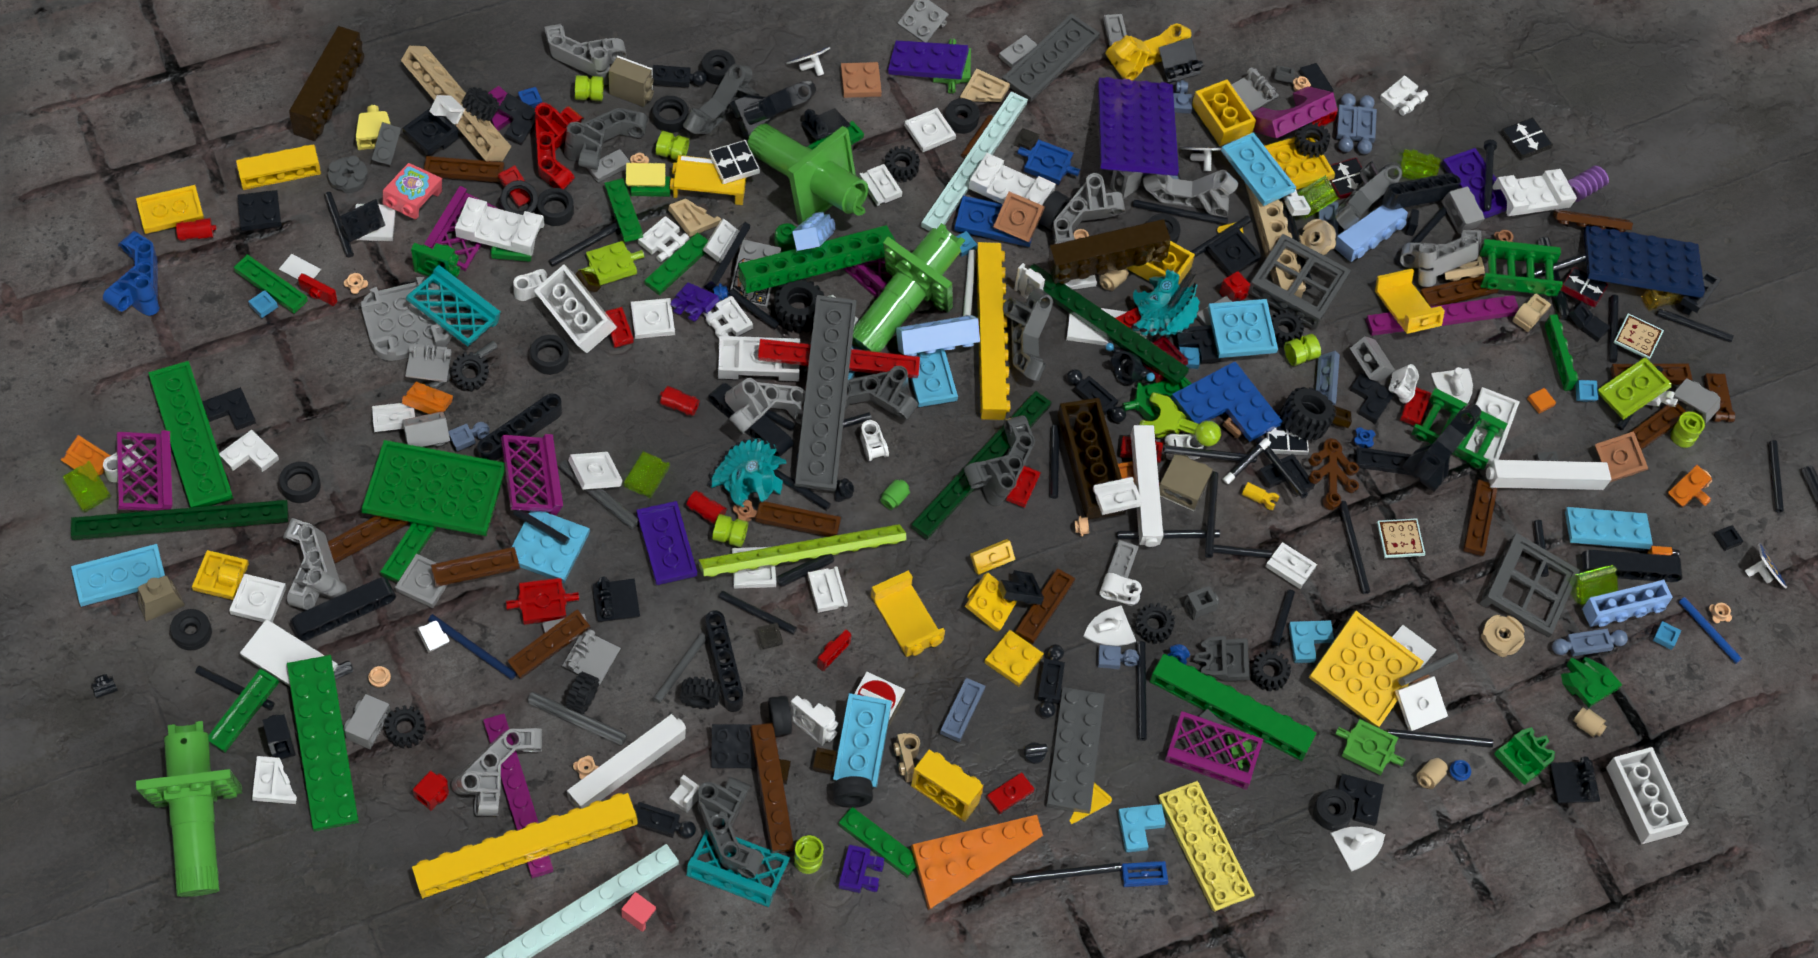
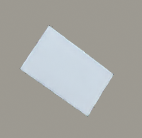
M293 254L279 268V270L298 279L301 273L314 279L321 270Z

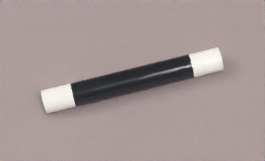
M1267 438L1263 439L1222 480L1227 485L1232 482L1271 442Z

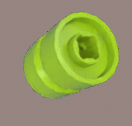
M576 75L575 100L586 101L587 98H590L591 101H603V77L592 76L589 79L588 76Z
M662 131L657 141L656 155L663 157L670 155L671 159L677 161L678 155H687L689 138L680 135L674 137L673 133Z
M1308 334L1300 337V339L1288 341L1284 345L1286 358L1292 366L1305 363L1306 359L1311 361L1321 356V347L1314 334Z
M1695 412L1683 413L1671 431L1673 442L1683 448L1693 446L1705 427L1703 418Z
M719 514L712 539L722 543L729 541L730 545L741 548L747 534L748 521L741 519L732 521L730 516Z
M807 835L797 841L794 864L800 872L805 874L815 873L822 866L824 847L819 838Z

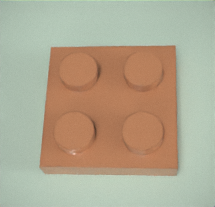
M878 62L841 63L844 98L881 97L882 91Z
M1009 191L993 227L1030 243L1045 206Z
M1634 431L1595 444L1600 461L1608 463L1611 476L1610 482L1648 470Z

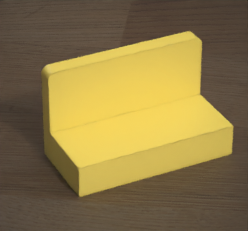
M626 163V185L664 187L665 164Z

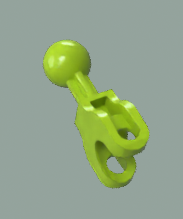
M1158 393L1151 394L1149 400L1161 409L1160 416L1154 421L1142 420L1139 425H1154L1156 438H1163L1172 433L1179 434L1182 430L1195 435L1197 441L1203 446H1213L1220 440L1221 429L1217 423L1209 420L1203 421L1200 424L1185 419L1186 416L1183 412L1178 411L1176 404L1170 397Z

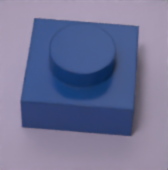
M536 87L518 92L519 100L533 108L542 103Z

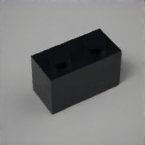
M285 714L272 715L262 720L272 757L282 760L296 756Z

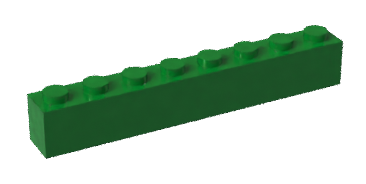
M1163 654L1151 676L1150 683L1203 711L1209 709L1217 718L1250 735L1262 738L1263 742L1301 762L1317 734L1309 726L1293 721L1290 716L1282 715L1268 705H1262L1251 696L1237 692L1232 686L1224 685L1210 675H1204L1195 667L1179 662L1174 656Z

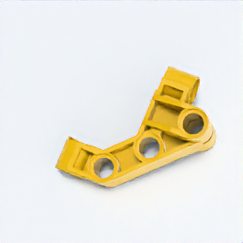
M1176 23L1171 25L1161 35L1146 41L1125 35L1106 50V56L1122 79L1133 81L1142 73L1145 67L1162 61L1158 47L1191 38V30L1184 25Z

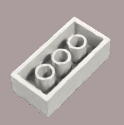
M564 264L534 290L577 346L586 353L617 328L577 276Z
M1650 747L1620 755L1611 760L1606 769L1641 844L1681 834L1689 823L1653 748Z

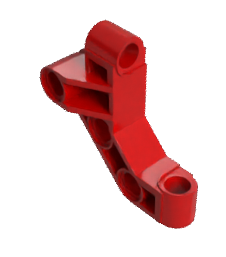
M543 102L535 108L538 174L553 188L565 189L575 177L568 168L556 160L555 150L565 142L568 124L571 122L581 123L584 118L570 106L559 113L550 104Z

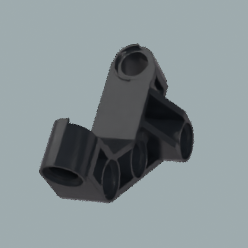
M801 81L766 97L746 95L730 102L736 119L740 117L742 119L738 124L744 138L749 137L751 132L760 124H768L777 113L811 99L816 93V86L811 81ZM803 86H805V87L808 88V90H809V94H808V95H806V94L803 93V91H802V87H803Z
M1473 403L1464 406L1434 443L1415 450L1402 468L1413 477H1420V482L1435 492L1448 476L1450 456L1480 420V407Z

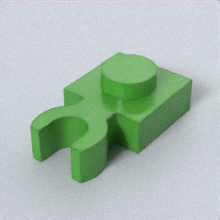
M1229 735L1226 738L1228 746L1237 742L1233 735ZM1249 740L1242 743L1247 754L1253 751ZM1239 745L1229 749L1233 758H1239L1244 755ZM1246 758L1236 764L1241 771L1243 769L1242 763L1248 764Z

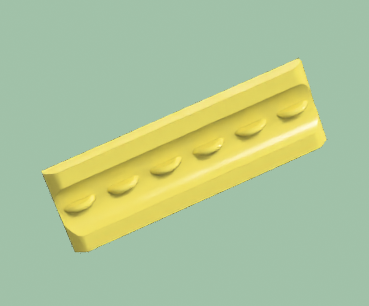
M1198 781L1160 794L1158 796L1159 802L1162 804L1163 811L1211 909L1215 912L1254 897L1255 895Z

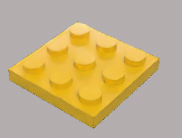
M1295 137L1265 145L1268 152L1296 186V190L1332 180L1335 177V173L1324 155H1319L1317 158L1313 155V158H1309V154L1306 157L1303 156L1304 152L1300 154L1298 149H1295ZM1306 138L1310 142H1316L1314 138Z

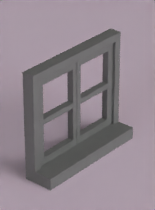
M1282 234L1251 281L1248 293L1259 299H1267L1269 305L1282 310L1284 313L1285 310H1289V314L1292 311L1295 312V317L1299 315L1300 320L1303 319L1304 324L1316 330L1323 315L1348 278L1351 270L1293 238ZM1285 248L1308 260L1300 273L1277 261ZM1314 264L1336 275L1329 288L1306 277ZM1274 266L1296 277L1288 291L1266 279ZM1302 282L1325 293L1317 307L1294 295Z
M1516 533L1507 541L1479 604L1485 608L1493 604L1545 636L1550 637L1553 634L1580 570ZM1522 550L1541 561L1533 580L1514 569ZM1546 564L1565 575L1557 594L1538 583ZM1510 577L1529 587L1521 607L1502 596ZM1534 591L1553 602L1545 621L1526 610Z

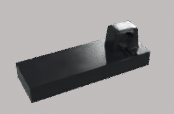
M1704 270L1702 273L1705 289L1703 298L1685 295L1680 303L1685 306L1682 312L1690 315L1692 311L1698 313L1722 279Z

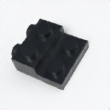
M431 108L402 128L403 133L428 155L439 147L447 148L459 139L457 126L447 121L444 116H434L430 112Z

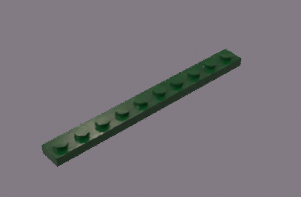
M1036 264L1029 268L1041 274L1045 279L1043 291L1052 297L1054 303L1123 350L1137 355L1145 365L1176 386L1189 373L1187 366L1067 285L1061 283L1054 284L1052 275Z
M1035 391L1012 417L1024 415L1031 428L1051 407L1052 402ZM1004 426L967 465L1003 457L1008 453L1010 445ZM964 468L912 523L911 528L928 540L974 490L969 485Z
M278 500L71 517L72 540L284 523L289 522L288 501Z

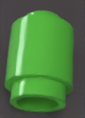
M894 480L882 493L881 503L889 510L897 508L910 494L909 485L903 480Z

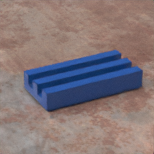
M1165 861L1125 863L1121 865L1124 887L1168 884ZM1159 868H1161V870H1162V871H1152V872L1142 871V872H1134V873H1128V871H1127V870L1159 869ZM1130 878H1147V879H1130Z

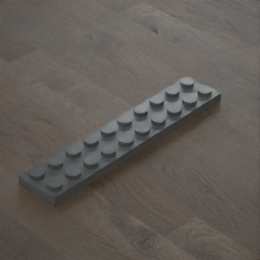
M816 296L795 486L836 491L857 300Z

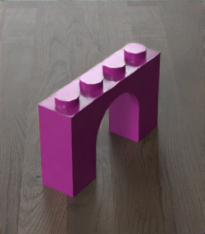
M1307 86L1293 93L1296 107L1286 110H1271L1261 107L1251 112L1256 119L1253 132L1278 138L1337 110L1334 93Z

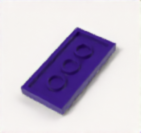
M896 40L888 72L889 75L962 79L969 47L968 45Z
M1476 148L1443 159L1442 165L1446 171L1457 175L1461 179L1458 189L1469 187L1485 219L1507 211V199L1502 190H1493V188L1491 209L1489 211L1484 209L1486 163ZM1493 174L1492 186H1493V184L1495 183V181L1497 180L1496 177L1494 176V174Z
M677 501L636 510L656 585L696 577L697 569Z

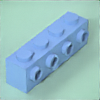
M1384 205L1380 206L1338 235L1335 249L1350 262L1356 258H1361L1366 251L1374 249L1379 242L1388 239L1392 233L1404 228L1408 212L1403 208L1388 209Z
M824 212L814 213L812 217L807 218L792 231L797 251L820 247L834 233L835 222L833 218L831 219L830 214L824 215Z
M973 315L896 328L898 351L907 356H916L917 352L923 351L924 353H934L936 349L941 348L943 350H952L958 345L970 347L974 343L980 342L978 318Z
M1665 580L1591 597L1582 610L1590 627L1597 625L1603 627L1613 621L1623 622L1630 617L1636 616V618H1640L1650 612L1660 613L1666 609L1673 597Z

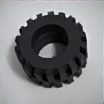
M806 279L788 282L786 285L782 284L779 290L776 291L774 314L777 317V322L781 323L784 329L787 327L788 331L791 332L793 330H797V333H801L802 330L809 332L810 328L813 329L816 296H824L823 291H820L818 285L814 286V282H806ZM804 303L808 307L798 309L792 307L791 304Z
M1301 387V389L1296 388L1290 393L1280 410V417L1282 418V423L1285 424V428L1290 430L1293 435H1297L1301 439L1317 440L1326 433L1336 413L1335 407L1332 406V401L1328 400L1326 395L1310 387L1309 389Z

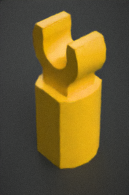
M1247 482L1242 493L1245 497L1258 503H1263L1269 510H1273L1275 504L1270 502V500L1278 502L1280 497L1276 493H1267L1266 490Z

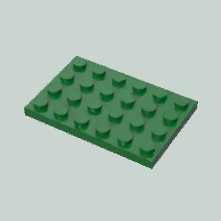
M384 440L362 506V513L487 536L506 472L505 463Z

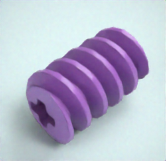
M1592 166L1573 177V179L1568 180L1577 197L1575 202L1581 201L1586 196L1608 185L1609 178L1605 170L1599 166Z

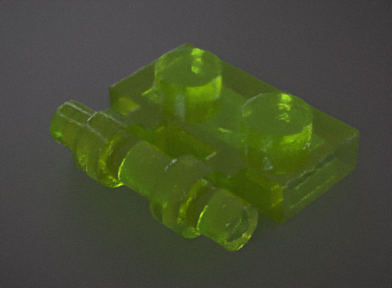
M1404 149L1400 164L1403 177L1415 180L1438 175L1441 158L1434 157L1430 153L1428 155L1419 153L1415 149H1412V151Z

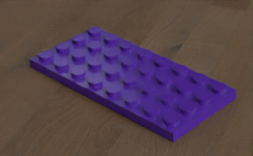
M1099 77L1100 168L1178 176L1173 84Z

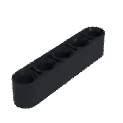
M1446 173L1393 183L1389 185L1382 199V204L1388 209H1400L1441 201L1450 191L1458 189L1461 179L1455 174Z
M723 382L708 395V399L715 408L729 419L735 412L726 403L725 394L732 387ZM764 414L745 431L747 435L754 439L760 438L762 441L766 440L770 444H775L776 452L774 456L781 457L794 445L791 437Z
M554 393L544 396L481 439L477 444L479 458L497 461L504 456L501 441L503 435L532 437L562 415L560 396ZM508 442L511 449L518 446L514 442Z
M1587 550L1581 554L1583 574L1590 577L1644 581L1665 580V582H1678L1683 578L1681 559L1678 556Z
M381 577L295 615L290 620V623L298 639L307 641L390 604L396 599V594L388 579Z
M713 610L706 615V634L718 683L721 687L720 692L724 707L730 712H737L743 706L741 681L725 617L720 611ZM712 622H718L719 624H718V625H712V624H710V623H712ZM718 640H721V641H723L724 643H722V644H717V643H715V642L718 641ZM727 659L728 662L722 663L720 660ZM732 678L733 681L727 682L724 679ZM736 697L738 700L731 701L729 698Z

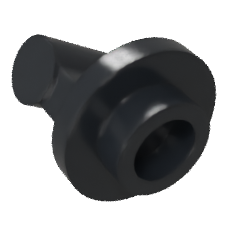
M847 478L837 480L835 501L837 502L853 496L854 485Z
M107 674L95 677V682L91 684L96 698L118 691L113 676L108 677Z
M1034 742L1025 746L1024 756L1026 760L1034 764L1042 762L1048 751L1047 744Z

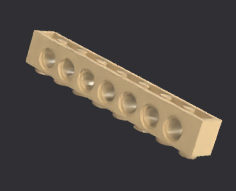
M409 46L401 61L434 100L437 95L452 96L463 107L461 102L466 93L426 46ZM464 108L465 110L458 124L455 125L485 161H503L511 148L510 144L490 121H482L481 118L477 119L475 115L472 116L470 112L466 111L467 108Z
M1245 183L1267 258L1282 234L1292 238L1291 233H1288L1287 218L1283 215V203L1278 199L1263 206ZM1285 248L1277 261L1298 273L1301 271V266L1296 261L1297 254ZM1275 266L1270 271L1273 283L1287 291L1296 279V277ZM1305 282L1301 283L1294 295L1302 297L1303 292L1306 290Z

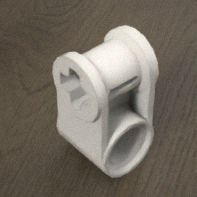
M539 269L517 276L513 282L514 297L519 301L538 297L534 290L547 279L546 270Z
M1410 364L1392 373L1389 391L1395 393L1402 403L1409 402L1415 395L1416 384L1419 378L1416 367Z
M873 420L865 421L861 427L860 440L866 459L872 461L876 457H888L887 443L883 438L878 423Z
M1170 434L1165 437V443L1170 446L1188 448L1196 446L1198 449L1204 448L1193 434ZM1166 453V458L1172 460L1175 454ZM1188 456L1190 459L1193 460L1200 458L1196 456Z
M129 444V445H126L125 447L129 449V448H131L133 445H132V444ZM136 449L132 451L139 459L143 457L136 452ZM116 452L107 457L103 462L106 478L113 483L117 482V469L112 470L117 468ZM128 455L122 459V462L127 467H131L135 463ZM138 465L132 471L136 472L142 467Z
M1107 573L1100 590V595L1107 600H1114L1133 606L1140 600L1142 587L1136 580L1128 579L1115 573Z

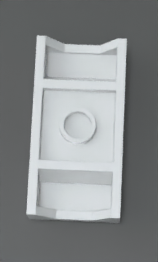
M986 153L969 182L970 190L1001 204L1004 203L1010 191L1043 205L1049 195L1055 191L1056 185L1040 176L1035 180L1004 166V160L989 153Z
M1561 169L1548 170L1542 176L1516 179L1514 175L1498 177L1492 186L1493 190L1501 189L1507 199V216L1570 208L1577 199Z
M468 197L455 227L456 237L532 256L539 229L544 227V216L524 211L523 215L488 207L486 201Z
M720 336L718 379H738V375L779 376V381H799V365L758 360L760 339L800 343V339Z

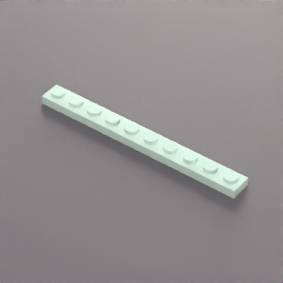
M1010 92L922 221V228L930 231L932 228L937 229L941 223L944 225L947 223L961 202L962 197L968 192L970 179L986 153L993 155L1027 105L1028 99Z
M665 844L485 958H531L679 865L678 859L668 845Z

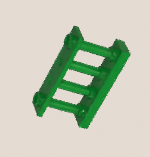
M1484 239L1479 251L1480 257H1488V273H1485L1481 282L1482 288L1544 294L1547 296L1558 295L1563 283L1562 281H1554L1553 264L1557 263L1561 255V247ZM1496 258L1507 260L1508 275L1496 274ZM1515 261L1526 262L1527 277L1515 276ZM1534 263L1545 264L1546 280L1535 278Z
M1437 388L1434 389L1429 399L1433 406L1423 425L1415 424L1411 433L1416 439L1430 444L1434 443L1440 436L1429 430L1439 410L1445 409L1451 414L1441 432L1442 434L1458 412L1467 405V403ZM1481 410L1480 420L1453 452V455L1469 462L1474 468L1484 470L1489 459L1484 457L1494 436L1501 437L1508 423ZM1476 427H1481L1487 431V434L1477 453L1467 449L1466 446Z

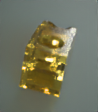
M1647 289L1642 298L1648 310L1651 311L1656 310L1659 306L1675 305L1682 301L1684 295Z

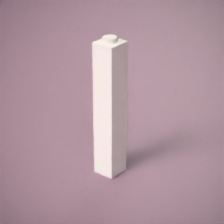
M1134 425L1131 432L1134 483L1142 500V505L1136 507L1139 544L1154 547L1160 545L1163 538L1154 425Z
M1493 460L1486 470V478L1489 480L1490 487L1604 490L1611 481L1607 462Z
M671 714L567 790L568 800L575 808L580 809L588 807L592 802L601 801L685 739V724L681 719H676Z

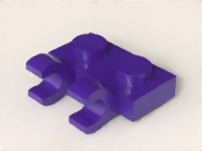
M688 282L676 294V298L671 301L670 305L676 307L673 310L674 313L680 315L685 310V312L690 314L688 319L696 321L702 312L708 314L720 300L718 295Z
M849 845L839 888L861 893V889L864 887L869 891L877 892L879 878L865 876L867 867L882 872L884 858L870 856L871 849Z

